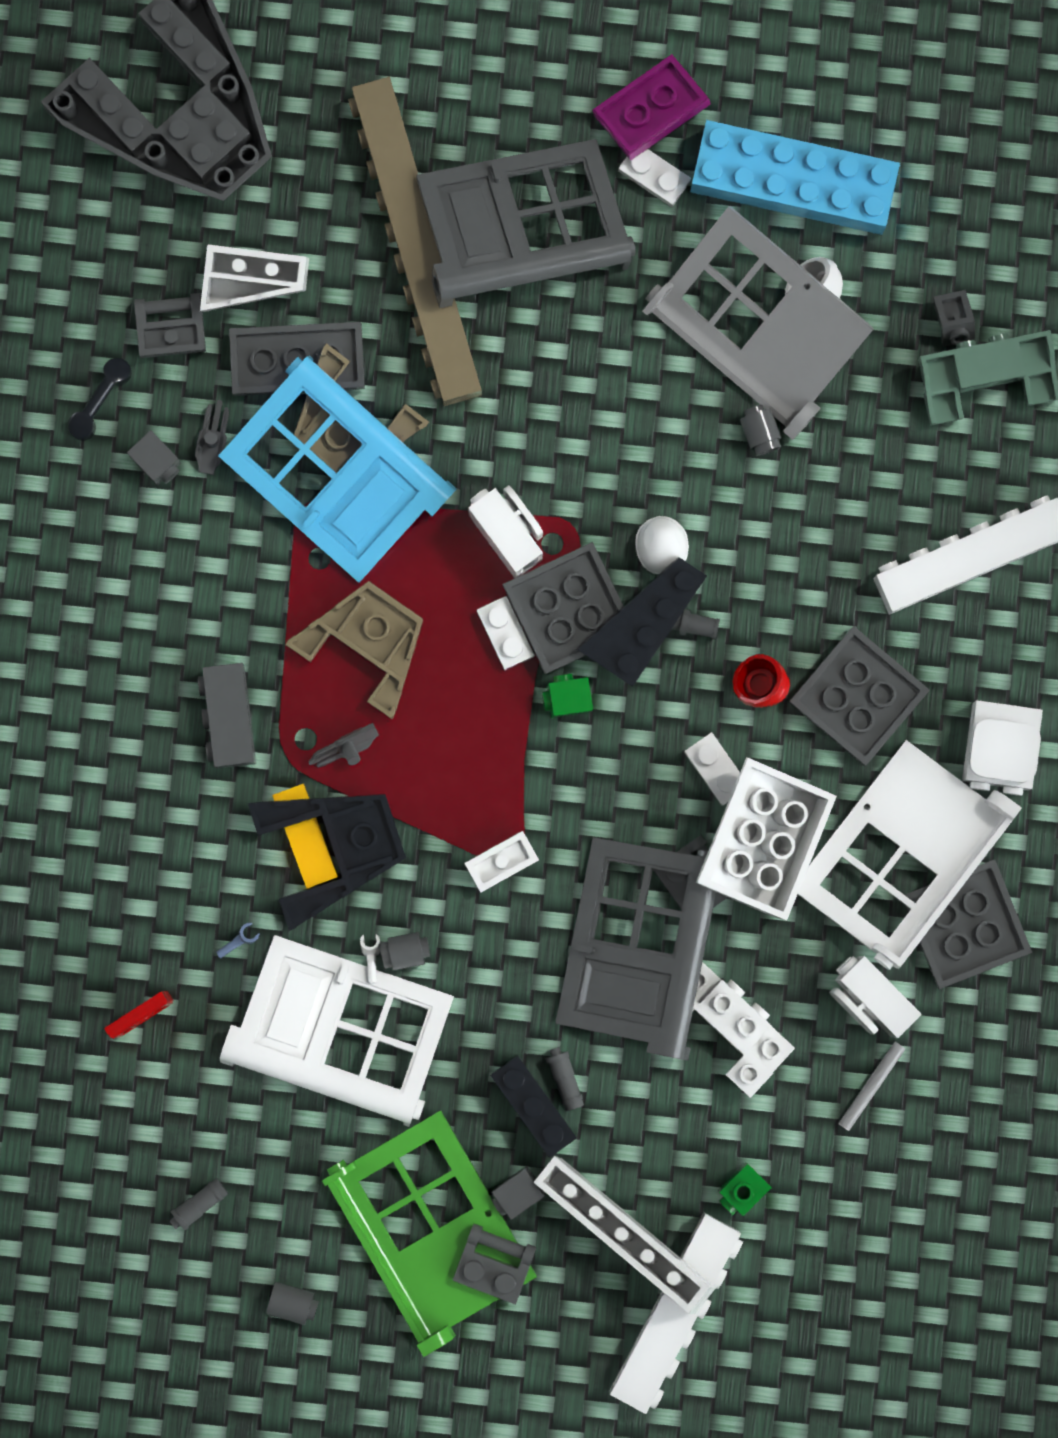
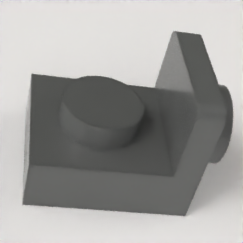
M966 290L933 296V305L941 328L942 345L945 347L974 340L975 319Z

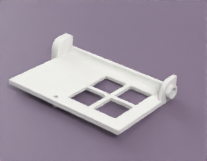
M906 740L809 865L798 895L876 953L874 959L888 970L892 966L899 969L1022 808L996 790H993L987 799L983 798ZM867 823L899 846L898 850L878 875L846 851ZM905 851L937 875L916 903L884 880ZM841 857L873 880L852 909L820 886ZM879 885L911 909L890 937L857 914Z
M274 935L241 1028L234 1025L230 1026L220 1055V1062L232 1067L233 1064L402 1121L404 1122L403 1125L410 1127L412 1118L419 1120L425 1101L419 1098L454 996L376 970L377 983H368L367 966ZM352 984L387 995L375 1032L340 1020ZM393 998L428 1010L416 1046L381 1034ZM337 1027L372 1039L359 1076L324 1064ZM378 1041L413 1053L401 1090L366 1078Z

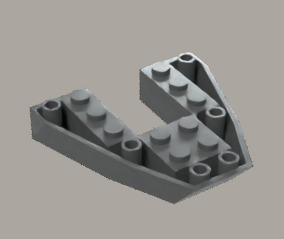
M153 0L138 13L142 24L202 87L193 97L156 129L89 57L48 94L41 103L45 111L66 128L157 177L224 201L272 157L252 86L213 0Z

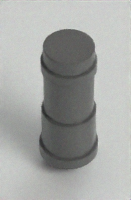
M560 1047L551 1049V1056L545 1060L549 1065L565 1111L583 1106V1097L580 1094L574 1076L575 1073L569 1058V1052H561Z
M217 1178L212 1182L210 1181L207 1186L193 1197L188 1198L176 1209L174 1208L170 1211L174 1216L170 1223L175 1229L179 1226L184 1230L188 1229L192 1223L203 1216L216 1203L222 1201L229 1193Z

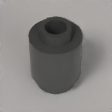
M758 405L745 410V417L741 418L740 422L750 450H754L756 456H761L780 449L779 440L781 435L771 408L764 409L763 405Z
M419 932L387 938L388 941L380 942L385 969L393 967V970H400L425 965V958L430 957L427 937L421 938Z

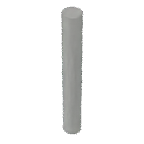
M893 1043L838 1124L847 1131H850L905 1051V1048L899 1043Z

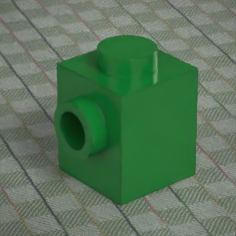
M573 674L554 676V682L548 683L546 685L547 691L542 692L544 711H550L551 718L593 711L588 677L574 679Z
M745 1162L718 1189V1192L723 1196L719 1202L732 1215L738 1211L744 1216L772 1187Z

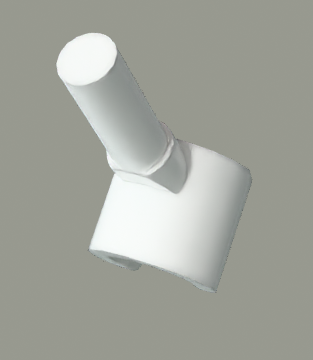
M376 934V944L373 947L365 946L364 935H362L360 945L368 964V983H377L376 956L381 951L380 938Z

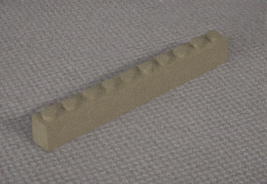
M390 76L352 87L353 98L348 99L353 118L360 117L363 129L357 130L362 149L369 148L372 160L366 161L371 180L378 179L381 191L375 192L380 211L387 210L390 222L384 225L389 242L396 241L399 254L393 255L398 273H405L408 285L403 286L408 305H415L417 316L412 317L417 337L424 336L427 346L421 349L426 368L433 367L436 379L430 380L435 400L442 398L443 405L448 406L482 396L481 386L455 298L452 306L439 308L432 283L433 265L442 262L417 183L416 176L418 171Z

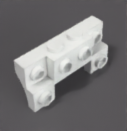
M702 962L693 1011L695 1010L742 1054L741 1058L725 1075L751 1098L795 1048L766 1021L770 1015L756 1002L750 1006L741 998L745 992L734 981L730 979L726 984Z

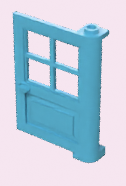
M310 355L303 361L297 357L285 371L289 375L288 378L218 456L357 582H360L424 510L433 516L457 488L448 480L445 481L314 363V359ZM302 391L330 414L305 444L278 421V418ZM335 420L362 443V446L337 473L310 450L313 444ZM272 425L300 449L275 478L247 455ZM304 455L332 478L307 507L280 484V481Z

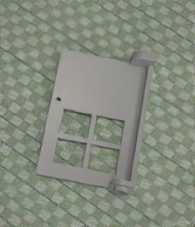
M731 206L724 211L672 279L663 287L657 284L645 298L649 303L642 311L646 315L650 313L655 314L756 402L763 405V408H771L773 416L786 426L783 432L792 440L801 433L821 409L814 403L816 398L874 330L869 323ZM731 235L759 258L737 287L709 264ZM764 263L792 286L770 314H767L742 292ZM704 270L731 292L730 296L710 321L705 319L682 299ZM736 298L764 321L742 349L714 326Z

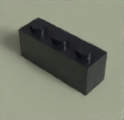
M518 1055L490 1075L549 1158L577 1139Z

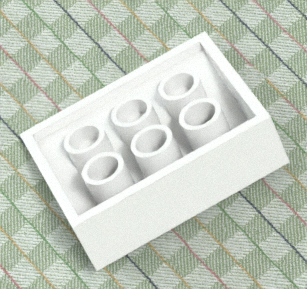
M746 758L696 883L772 917L787 920L837 796L755 760Z

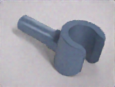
M253 923L244 924L238 936L216 951L219 958L224 957L244 943L252 944L258 939L260 933L252 939H247L243 934L244 929L250 927Z

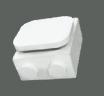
M509 485L503 489V495L506 499L502 498L496 488L490 492L487 489H483L470 499L471 506L468 507L469 517L513 577L517 578L543 560V552L530 536L532 534L538 541L543 537V530Z
M977 700L973 702L962 782H969L971 789L990 791V786L1003 787V793L1023 796V790H1031L1033 788L1034 775L1037 771L1043 710Z
M854 956L848 957L836 969L840 975L835 981L844 990L842 992L839 988H833L829 993L869 1034L874 1035L879 1030L873 1023L874 1020L890 1037L899 1038L922 1015L865 956H858L857 958Z

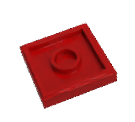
M161 991L104 1029L110 1038H120L173 1004L174 1000L168 991Z

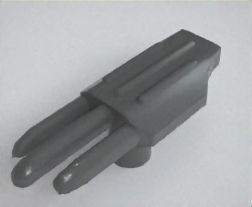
M217 400L212 429L208 430L213 407L212 404H209L205 413L203 429L199 432L195 452L199 473L214 475L215 470L223 461L218 455L226 446L227 436L225 433L229 409L228 407L224 408L221 429L218 432L222 409L221 400Z
M373 723L356 729L340 737L334 743L316 751L308 763L309 765L317 763V767L320 768L340 758H346L349 765H355L361 760L358 753L369 748L379 734Z

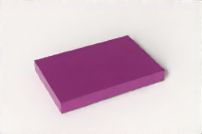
M671 54L592 111L595 118L631 161L707 108L711 103L707 95Z

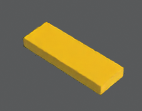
M304 783L272 795L274 801L310 799ZM316 817L284 827L307 889L338 878Z

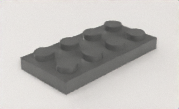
M361 322L229 329L233 396L273 394L288 378L289 375L285 371L297 357L303 361L310 355L314 359L313 362L317 364L322 348L326 343L350 361L335 382L344 390L365 389Z

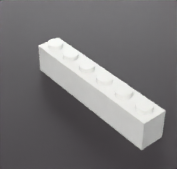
M1048 495L1030 503L1032 509L1022 513L1019 512L1018 508L999 516L1001 522L989 526L988 521L970 528L971 535L959 539L957 534L939 542L941 548L929 552L926 547L909 555L910 561L898 565L897 560L879 567L880 574L876 575L873 579L888 614L895 613L1058 543V498L1050 500Z
M554 1156L534 1181L538 1187L687 1313L696 1314L716 1289V1287L562 1158Z
M704 1212L680 1258L716 1287V1289H719L727 1274V1271L723 1269L729 1257L735 1259L743 1244V1241L739 1240L741 1233ZM661 1292L609 1390L610 1395L645 1414L649 1407L655 1409L664 1393L660 1387L665 1377L669 1379L673 1377L680 1363L675 1358L681 1347L687 1349L696 1332L691 1328L697 1317L700 1319L704 1318L711 1305V1301L707 1299L696 1314H689L664 1292Z

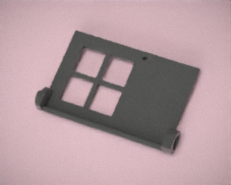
M596 139L418 174L416 176L442 262L434 264L432 270V283L439 308L452 306L454 298L620 264L622 270H627L631 263V256H635V244L631 236L627 237ZM582 163L592 196L559 202L549 170ZM541 171L552 204L518 210L508 178ZM595 203L605 236L572 243L562 210ZM554 212L564 245L531 251L521 218Z
M593 837L555 1024L648 1042L647 1053L689 1060L691 1048L686 1047L716 896L715 891L696 883L707 856V851L698 850L697 856ZM610 861L645 867L638 903L603 897ZM653 869L689 875L682 911L646 905ZM601 903L636 910L629 946L594 939ZM644 911L680 918L673 954L637 948Z

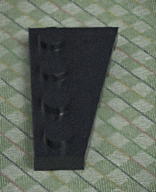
M678 557L615 616L600 627L594 635L579 646L577 650L633 687L707 575Z

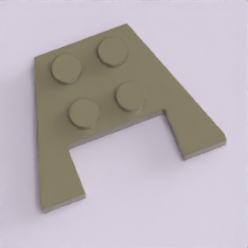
M326 343L322 348L317 365L336 381L350 361ZM308 394L294 435L304 444L330 416ZM404 404L387 429L404 442L410 436L426 427L429 421L407 404ZM335 420L313 444L310 450L337 473L362 446V443Z
M368 581L321 618L308 625L302 632L289 639L285 645L311 663L328 637L333 635L387 673L367 702L393 719L423 619Z

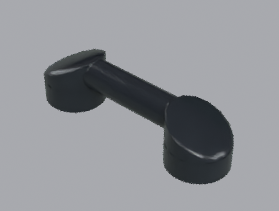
M113 358L105 363L103 368L105 377L83 411L76 412L70 417L68 429L75 439L86 441L95 434L96 424L93 418L115 385L121 386L130 380L132 370L124 359Z

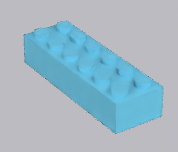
M706 120L690 192L882 235L887 225L900 163Z

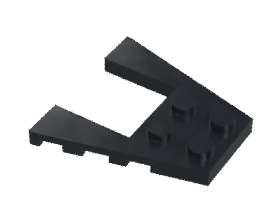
M386 794L248 803L258 836L322 815L342 875L340 879L279 898L289 931L406 858Z

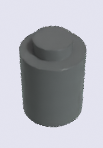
M275 1282L266 1314L305 1325L307 1319L314 1320L319 1301L313 1299L314 1292Z

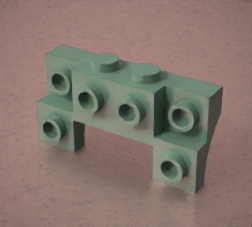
M1048 330L1008 338V334H1000L989 337L988 343L976 345L975 340L956 344L957 349L920 356L918 361L925 390L924 399L930 426L964 418L960 393L1022 381L1027 406L1058 400L1055 350L1051 331Z

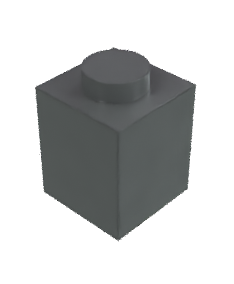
M151 430L127 452L129 457L157 486L162 481L167 484L180 471L177 468L181 464L180 460Z
M528 1166L518 1171L492 1191L495 1196L492 1199L494 1206L502 1216L508 1214L511 1220L546 1195L534 1183L536 1177Z

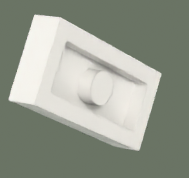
M649 149L631 161L626 157L618 168V172L670 207L674 206L691 181L689 176Z
M507 596L477 609V613L504 670L535 657Z
M711 732L685 750L684 753L721 806L729 801L740 772Z
M522 831L464 864L482 893L539 861Z

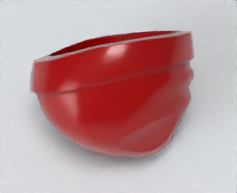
M764 654L753 655L740 663L732 681L737 698L745 705L752 707L776 705L785 699L790 688L789 677L785 669L776 659Z

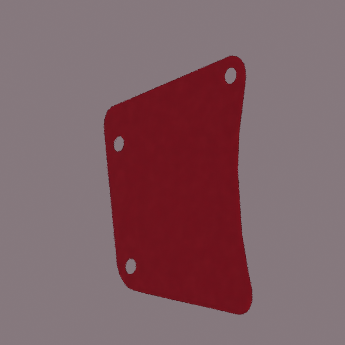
M311 502L306 503L304 506L307 507ZM439 509L431 516L424 510L360 582H357L332 558L326 568L314 569L310 565L308 557L313 549L320 547L294 525L285 644L289 639L302 632L308 625L321 618L368 581L423 619V624L393 719L367 702L387 673L333 635L328 637L311 663L285 645L279 734L280 744L290 763L299 772L348 796L386 794L394 818L476 856L522 831L525 834L524 759L539 661L535 655V657L504 670L482 624L477 609L507 596L502 585L515 578L471 520L469 511ZM532 515L543 530V537L549 533H556L561 536L564 545L558 554L550 555L542 549L541 542L543 537L537 541L530 534L543 552V560L527 572L580 548L579 535L570 522L560 517ZM371 723L374 724L379 736L373 740L369 748L358 753L361 758L359 763L349 765L346 758H340L320 768L317 767V763L309 765L308 762L316 751L334 743L340 737L356 729L363 728ZM301 729H311L317 736L316 745L310 750H301L295 743L296 733Z

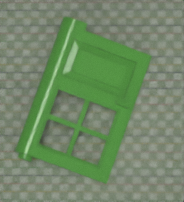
M441 1110L347 1165L342 1160L327 1169L329 1176L322 1180L325 1186L328 1185L417 1339V1347L423 1357L442 1347L456 1336L451 1328L453 1325L500 1299L453 1281L474 1223L483 1226V1230L515 1243L518 1242L503 1216L494 1206L492 1197ZM434 1139L451 1171L417 1190L400 1157ZM393 1162L411 1194L377 1213L359 1181ZM456 1177L473 1209L439 1228L422 1195L449 1179ZM415 1200L433 1232L399 1251L381 1219ZM480 1243L477 1244L475 1249L479 1253L519 1267L521 1259ZM531 1265L524 1284L537 1277Z

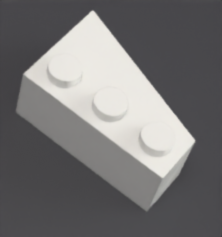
M207 245L200 311L206 312L306 291L309 258Z

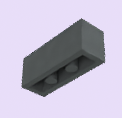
M243 663L203 667V676H198V687L200 696L206 695L207 709H202V721L204 729L210 728L211 742H206L208 762L214 761V767L217 769L256 764L245 665Z

